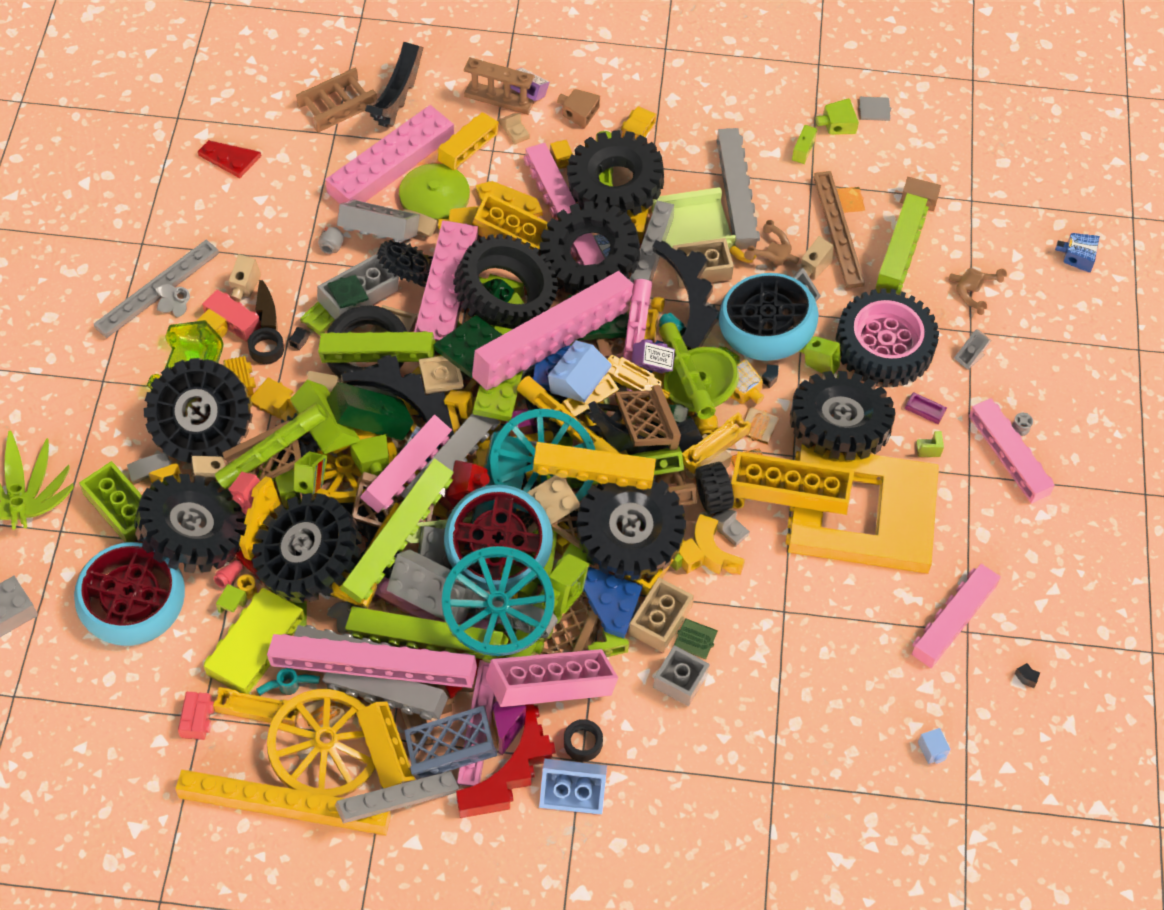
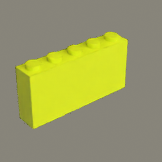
M262 587L259 593L256 592L250 605L242 610L238 621L230 626L226 637L218 642L214 653L206 658L204 662L206 675L233 690L250 694L270 667L267 653L273 634L292 636L297 626L305 618L303 609Z

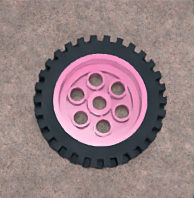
M876 289L871 290L870 295L867 292H863L861 298L857 295L854 297L853 302L849 301L840 316L835 337L836 342L840 343L842 365L847 364L846 369L849 372L855 370L854 373L863 375V382L870 378L876 382V386L878 382H883L882 387H888L889 383H892L893 387H898L900 381L904 386L908 384L909 379L911 382L917 380V376L921 377L924 375V372L929 369L939 341V331H937L938 323H934V314L929 315L930 309L928 306L923 309L924 303L921 300L917 303L914 302L915 296L911 295L909 298H906V292L901 291L900 295H897L895 289H891L890 293H886V289H881L880 293H877Z

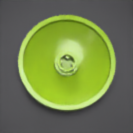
M425 164L414 168L402 179L399 187V199L403 209L421 213L439 221V219H449L451 209L467 207L470 199V188L465 176L457 169L452 170L444 164Z
M699 347L689 350L688 352L714 407L719 406L733 394L737 387L739 372L735 360L726 351L715 347ZM673 364V371L666 372L664 376V388L670 392L669 399L674 405L682 404L689 408L688 411H695Z

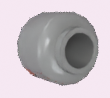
M326 227L322 230L318 239V245L324 253H337L344 241V235L337 227Z

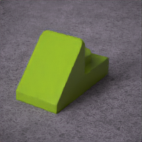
M603 629L602 637L604 642H594L587 649V651L602 649L606 657L628 653L629 641L625 638L609 634Z

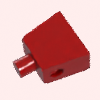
M455 460L454 473L451 477L453 481L449 486L447 496L460 501L472 491L485 487L490 481L487 474L488 470L473 463Z

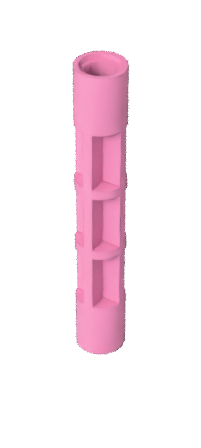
M635 279L633 283L623 358L632 362L633 344L641 342L645 336L652 282L645 279Z

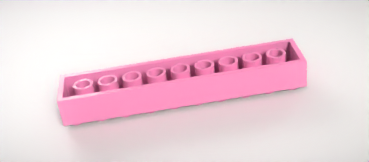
M617 271L478 348L474 354L472 377L485 390L497 387L501 382L514 377L515 374L522 370H527L531 365L541 362L550 354H555L559 349L569 346L573 341L583 338L587 333L597 330L601 325L611 322L621 314H625L630 308L634 284Z

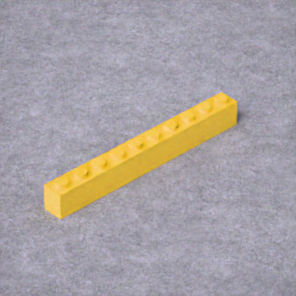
M181 769L175 788L180 799L385 836L387 835L391 812L388 811L343 824L335 804L338 800L345 798Z

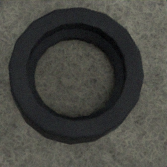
M260 328L254 331L247 341L249 354L257 363L272 364L283 355V338L275 329ZM268 339L277 343L275 349L270 352H259L255 349V345L262 340Z
M579 719L572 722L566 728L564 748L572 759L590 761L600 754L603 747V733L595 722ZM580 730L589 731L595 736V745L589 750L576 749L571 743L572 735Z

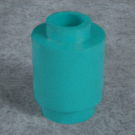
M665 313L661 316L659 327L665 323L672 322L676 324L681 337L684 335L686 327L675 315Z

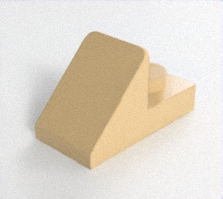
M512 113L498 119L499 124L514 145L530 139L529 132L521 122V113Z

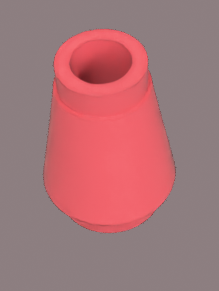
M234 560L218 570L214 576L215 583L223 589L227 584L231 585L243 569L242 564Z

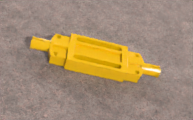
M611 355L607 359L612 367L606 375L609 374L613 381L626 386V388L632 391H650L653 385L661 386V381L654 378V374L621 357L619 359ZM662 389L667 400L670 396V392Z

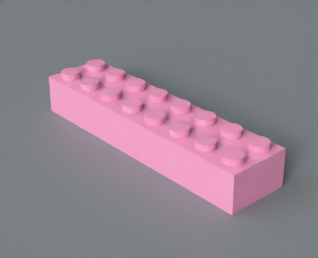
M429 105L325 179L327 193L340 204L351 200L366 202L437 151L438 147L449 140L454 134V124L433 106Z
M442 220L414 332H433L435 342H438L457 328L463 301L458 302L457 300L459 293L454 291L456 286L453 285L454 274L467 248L475 240L478 241V226Z

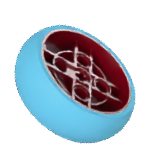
M490 485L467 494L454 507L446 523L444 547L452 568L463 558L458 543L469 544L471 552L496 546L517 549L524 553L535 555L533 558L544 568L551 554L553 533L547 513L535 498L523 490L512 486ZM495 500L493 510L486 511L478 516L473 524L463 523L465 517L475 507ZM514 503L523 507L533 517L538 534L528 533L522 519L513 513ZM500 514L506 515L507 521L505 523H498L496 521L497 516ZM476 531L484 533V537L481 540L473 538V534ZM500 534L501 537L504 538V540H500L499 543H496L493 537H497V535ZM516 537H521L524 540L521 546L513 544V540ZM501 557L497 563H492L489 558L485 559L496 591L499 590L503 568L507 559ZM526 566L520 572L509 576L505 592H508L532 570ZM467 567L461 573L469 580L477 583V586L481 589L489 591L483 574L475 572L470 567Z
M138 542L116 544L97 553L83 567L75 585V608L82 624L97 638L121 646L143 644L165 633L178 618L185 598L183 575L179 568L175 570L167 567L170 558L167 557L162 563H159L153 559L155 551L147 553L142 548L143 543ZM154 568L161 571L169 579V591L160 589L158 580L152 574ZM91 597L99 598L101 607L107 613L105 620L92 612L90 608ZM126 609L124 612L118 613L120 610Z

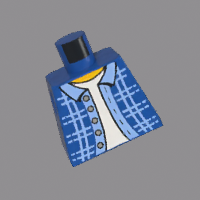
M1071 233L1068 242L1057 240L1055 250L1065 253L1063 260L1065 264L1091 273L1096 260L1100 236Z

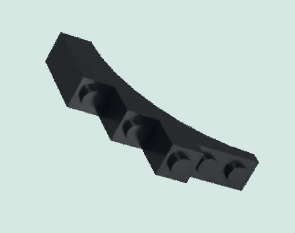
M403 41L397 64L386 88L375 102L366 105L365 112L370 113V117L378 121V125L388 128V125L395 124L399 105L404 106L409 86L414 87L424 47Z
M655 240L652 246L653 252L665 259L675 269L683 281L688 294L690 305L689 319L682 339L688 351L702 347L718 320L717 310L712 306H705L713 292L712 283L707 279H700L708 265V259L703 253L698 251H691L689 256H686L687 254L684 251L671 248L667 242Z
M386 355L381 357L377 362L378 367L367 366L360 371L352 369L341 374L342 383L352 386L375 387L402 398L418 412L425 423L436 415L452 429L448 437L451 438L454 435L448 407L444 403V392L425 395L420 374L409 373L401 377L397 356Z
M595 401L588 404L591 410L588 415L593 423L597 422L598 424L595 426L598 431L596 435L603 438L619 453L626 450L628 455L669 448L668 445L634 446L625 424L609 417ZM693 418L677 424L681 434L678 447L682 453L692 445H696L703 440ZM648 428L643 429L644 431L650 434L653 432ZM658 433L655 435L658 438H665ZM639 434L637 435V439H646Z

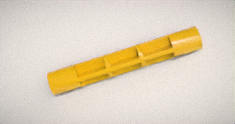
M530 376L525 377L519 383L517 391L533 405L540 409L561 411L576 419L589 433L595 450L620 454L608 442L590 430L583 421H580L570 413L563 404H560ZM550 418L553 422H556L558 425L562 427L564 423L563 421H560L555 418ZM569 426L566 430L569 435L579 443H583L579 434Z

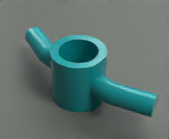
M284 668L278 672L277 680L256 688V691L260 696L271 689L279 688L282 694L292 695L297 692L299 683L319 684L320 676L297 675L293 669ZM288 679L293 680L291 683L288 684L283 683L285 680Z

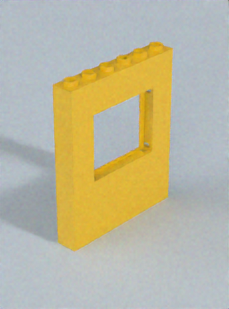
M802 444L800 451H796L795 461L854 470L853 481L879 485L875 535L823 528V511L790 506L789 511L793 513L792 517L789 516L787 528H791L790 533H787L785 545H789L788 553L928 574L932 566L939 464L870 454L867 458L860 459L857 453L855 460H845L843 453H840L839 460L829 458L830 450H826L822 456L814 452L815 446L808 449Z

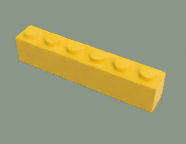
M537 442L533 472H537L540 475L553 474L560 478L573 477L581 481L594 480L601 484L615 483L622 487L628 485L636 486V488L644 490L652 488L656 459Z

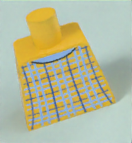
M745 359L737 365L739 380L735 391L730 397L740 404H744L749 399L759 404L764 399V395L760 392L763 381L748 360Z

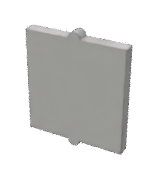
M860 96V106L858 108L860 110V120H891L890 112L892 108L890 107L888 97Z

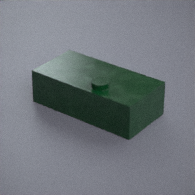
M341 382L336 383L327 398L337 424L379 435L386 434L387 437L402 441L414 424L402 399Z

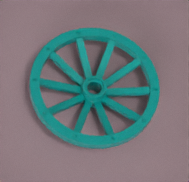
M534 409L521 413L505 424L494 440L490 454V471L495 485H504L503 482L533 470L536 449L517 427L519 423L537 417L538 442L544 443L543 417L555 418L564 422L551 444L557 445L569 426L583 440V443L574 447L595 450L593 441L586 429L576 419L561 411ZM511 430L533 457L500 449L503 440ZM502 455L530 462L531 464L500 477L498 456ZM537 472L532 473L523 489L524 492L527 493L531 489L539 475ZM541 475V483L547 480V475ZM594 480L584 481L579 491L575 494L579 502L587 494ZM514 503L513 507L529 514L523 507Z
M487 547L468 554L452 568L445 580L442 591V611L446 624L452 634L466 647L485 655H510L530 647L539 640L548 628L554 610V590L544 568L528 554L509 547ZM486 558H507L498 591H496L485 561ZM513 560L521 562L532 570L506 594L504 593ZM479 561L490 594L461 573L467 567ZM537 576L539 578L545 595L510 600L534 577ZM456 580L486 601L450 599ZM501 601L503 606L495 607L493 602ZM546 602L544 615L540 622L511 608L513 606ZM451 607L486 609L459 626L454 619ZM506 613L534 627V631L518 641ZM491 614L483 643L471 638L464 632ZM497 617H500L512 644H489Z

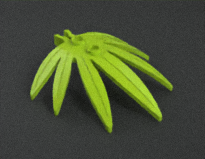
M10 430L7 436L4 463L5 483L8 494H5L0 483V520H11L12 530L16 529L17 520H21V524H23L25 529L27 528L26 518L39 516L55 508L70 494L74 488V483H71L55 494L69 473L70 465L68 464L35 498L44 481L48 465L49 439L46 438L34 466L27 492H25L22 460L15 438Z

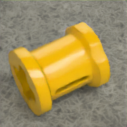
M247 574L239 577L237 580L238 588L246 592L247 600H249L257 592L255 579Z

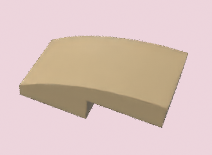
M403 210L420 215L418 235L432 236L438 224L437 220L411 210Z

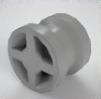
M1020 412L1015 416L1012 427L1020 436H1025L1030 432L1033 418L1028 413Z

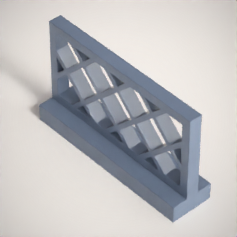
M484 706L404 730L412 765L410 766L411 773L417 780L497 756ZM481 713L482 720L479 725L472 724L470 720L473 715ZM460 720L464 723L458 732L450 729L454 721ZM467 725L476 729L470 739L462 735ZM440 726L443 728V731L438 738L430 735L434 727ZM447 731L456 735L450 745L442 741ZM420 732L424 736L417 745L412 742L411 734ZM479 732L486 734L487 742L478 744L474 740ZM428 737L436 741L430 751L422 747ZM459 738L468 741L465 748L461 750L454 748ZM439 744L448 748L445 754L441 756L434 754ZM420 750L428 754L424 761L416 762L415 757Z

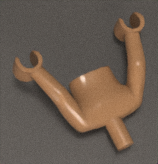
M773 220L766 221V224L763 226V232H773L779 237L782 244L772 241L766 251L749 246L744 253V257L748 260H752L754 255L767 258L776 266L782 265L785 260L797 264L800 259L790 254L792 246L786 234L774 225Z
M969 268L963 276L951 273L949 280L958 282L956 290L964 302L977 309L979 315H983L985 313L984 309H987V303L985 301H974L967 291L979 292L984 280H997L999 283L1004 282V277H1007V271L1001 268L996 271V274H988L974 268Z

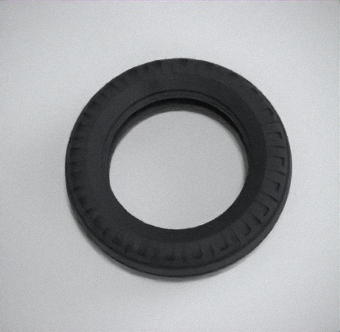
M363 305L349 309L338 316L329 327L327 333H348L357 327L370 324L383 327L388 332H407L400 318L393 312L379 306ZM398 362L399 369H401L404 362ZM327 363L331 371L340 379L341 374H344L347 370L354 369L360 371L365 368L354 366L350 363Z

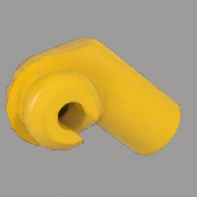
M736 246L730 248V253L738 260L753 263V260L756 259V255H754L752 260L746 259L744 252Z

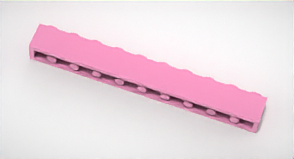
M542 143L525 148L524 163L526 166H529L531 177L536 180L537 189L543 194L544 203L549 205L551 217H555L558 221L557 213L563 209L568 214L571 213L570 206L576 204L546 144ZM592 233L578 237L572 244L571 256L572 258L575 257L576 262L581 265L599 264L605 259Z
M273 634L267 653L270 665L274 667L468 688L473 686L477 669L475 655L468 653L457 654L448 651L438 652L428 649L400 648L388 645H372L365 642L353 643L346 640L334 641L326 638L296 637L287 634Z

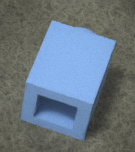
M940 728L921 734L918 740V744L928 764L933 762L938 764L947 759L951 749Z

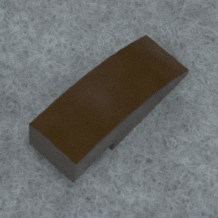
M259 280L255 311L260 317L261 328H272L278 331L277 315L272 295L265 282Z

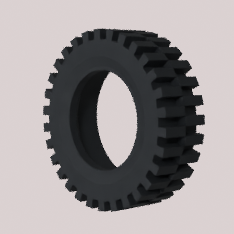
M493 234L488 235L487 239L483 236L479 241L475 240L467 248L455 271L453 285H456L454 288L455 293H459L457 300L458 302L464 301L461 307L464 310L469 308L468 315L470 317L477 315L490 326L515 329L549 310L555 300L556 292L558 291L556 286L558 281L557 278H554L556 275L555 270H550L552 266L550 261L545 263L544 261L547 257L544 254L539 256V249L536 247L533 250L530 249V243L521 244L522 239L516 238L513 241L510 235H507L505 239H503L502 234H497L496 238H494ZM493 268L503 269L514 274L522 281L526 288L527 303L512 304L496 298L482 285L478 275L487 269Z

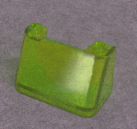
M206 320L169 325L165 339L172 350L165 368H171L175 366L174 363L181 360L189 361L190 358L208 359L219 363L224 347L222 338ZM152 374L146 386L152 390L151 383L155 378L159 379L161 375Z

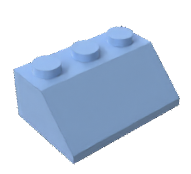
M575 340L548 375L550 392L585 402L612 367L611 363L592 344Z
M544 759L539 808L602 815L607 765Z

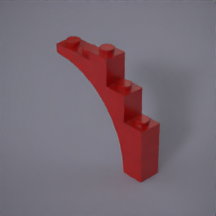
M524 705L526 706L524 731L518 747L507 763L487 780L472 787L456 791L460 818L510 810V802L514 801L512 789L531 786V778H535L533 765L544 764V759H552V754H556L554 741L550 742L549 735H543L542 724L537 722V718L540 717L538 705Z

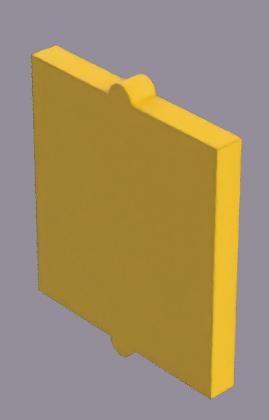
M267 377L251 396V401L260 411L264 410L274 416L273 404L283 393L291 396L294 392L285 387L282 382L278 383Z

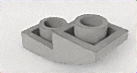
M159 453L127 464L131 481L136 484L149 478L150 472L169 466L171 463L166 453Z

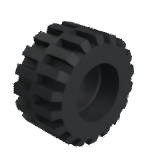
M719 461L697 467L695 472L696 485L705 511L708 514L732 509L734 503L733 489L725 466Z

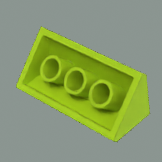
M307 379L290 398V401L298 414L315 403L320 404L326 412L328 419L309 431L323 454L359 442L360 438L352 427L337 424L327 401L330 395L327 387Z

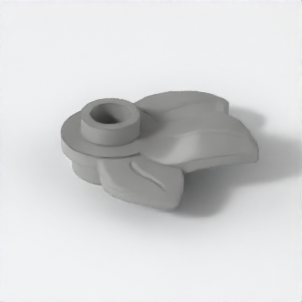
M164 284L155 289L157 294L162 297L157 305L158 311L163 313L172 311L177 318L186 312V303L190 299V293L186 288H175L170 284ZM177 295H183V299L178 298Z
M348 601L335 603L327 612V616L337 619V630L339 633L347 632L345 627L351 607L356 606Z

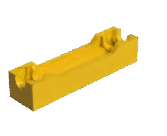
M737 412L713 433L682 453L683 465L695 474L697 467L707 465L750 433L751 423L748 421L744 422L742 415Z
M219 687L217 691L218 697L214 701L213 707L216 713L271 723L275 714L288 700H276ZM223 698H227L226 703L222 705ZM297 708L293 709L294 714L291 718H287L288 715L284 718L283 724L296 727L300 714Z

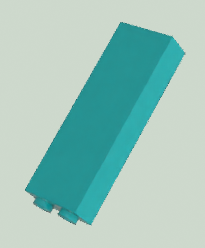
M499 431L491 435L484 468L488 470L487 474L490 481L485 486L495 485L490 471V454ZM508 433L500 449L529 456V450L517 436L516 438L508 436ZM502 455L498 456L500 477L527 466L526 461ZM524 474L503 482V484L521 489ZM495 500L475 507L470 524H473L475 519L484 512L493 510ZM513 507V513H516L515 507ZM500 514L497 516L496 521L498 523H505L507 516ZM476 531L473 534L475 540H481L484 537L482 531ZM498 534L497 537H493L496 543H499L500 540H504V538H502L500 534ZM465 544L464 549L470 550L469 544Z

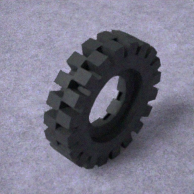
M593 201L584 202V209H580L577 203L570 206L571 213L568 214L563 209L557 213L558 221L552 218L547 223L548 230H543L541 235L540 252L541 255L544 254L547 257L544 261L545 263L550 261L552 265L550 270H555L556 275L554 278H557L558 283L556 286L561 289L564 286L565 292L574 295L576 290L580 293L617 271L622 273L628 280L630 279L628 272L634 274L637 268L636 261L640 260V244L637 229L626 212L622 214L621 209L613 205L609 209L608 203L599 201L596 208ZM588 233H597L604 236L610 244L608 256L599 264L581 265L577 263L571 256V247L578 237Z

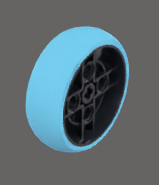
M761 273L739 281L727 292L719 310V326L727 343L738 353L755 360H779L797 353L808 344L816 331L819 313L814 296L803 283L784 274Z

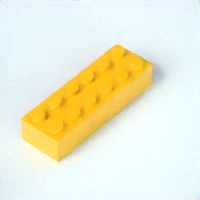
M738 451L731 485L734 497L847 515L854 470Z

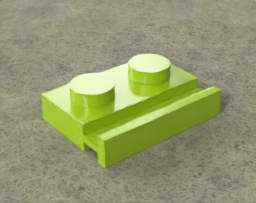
M319 302L300 317L301 323H305L308 328L320 336L321 333H325L335 320Z

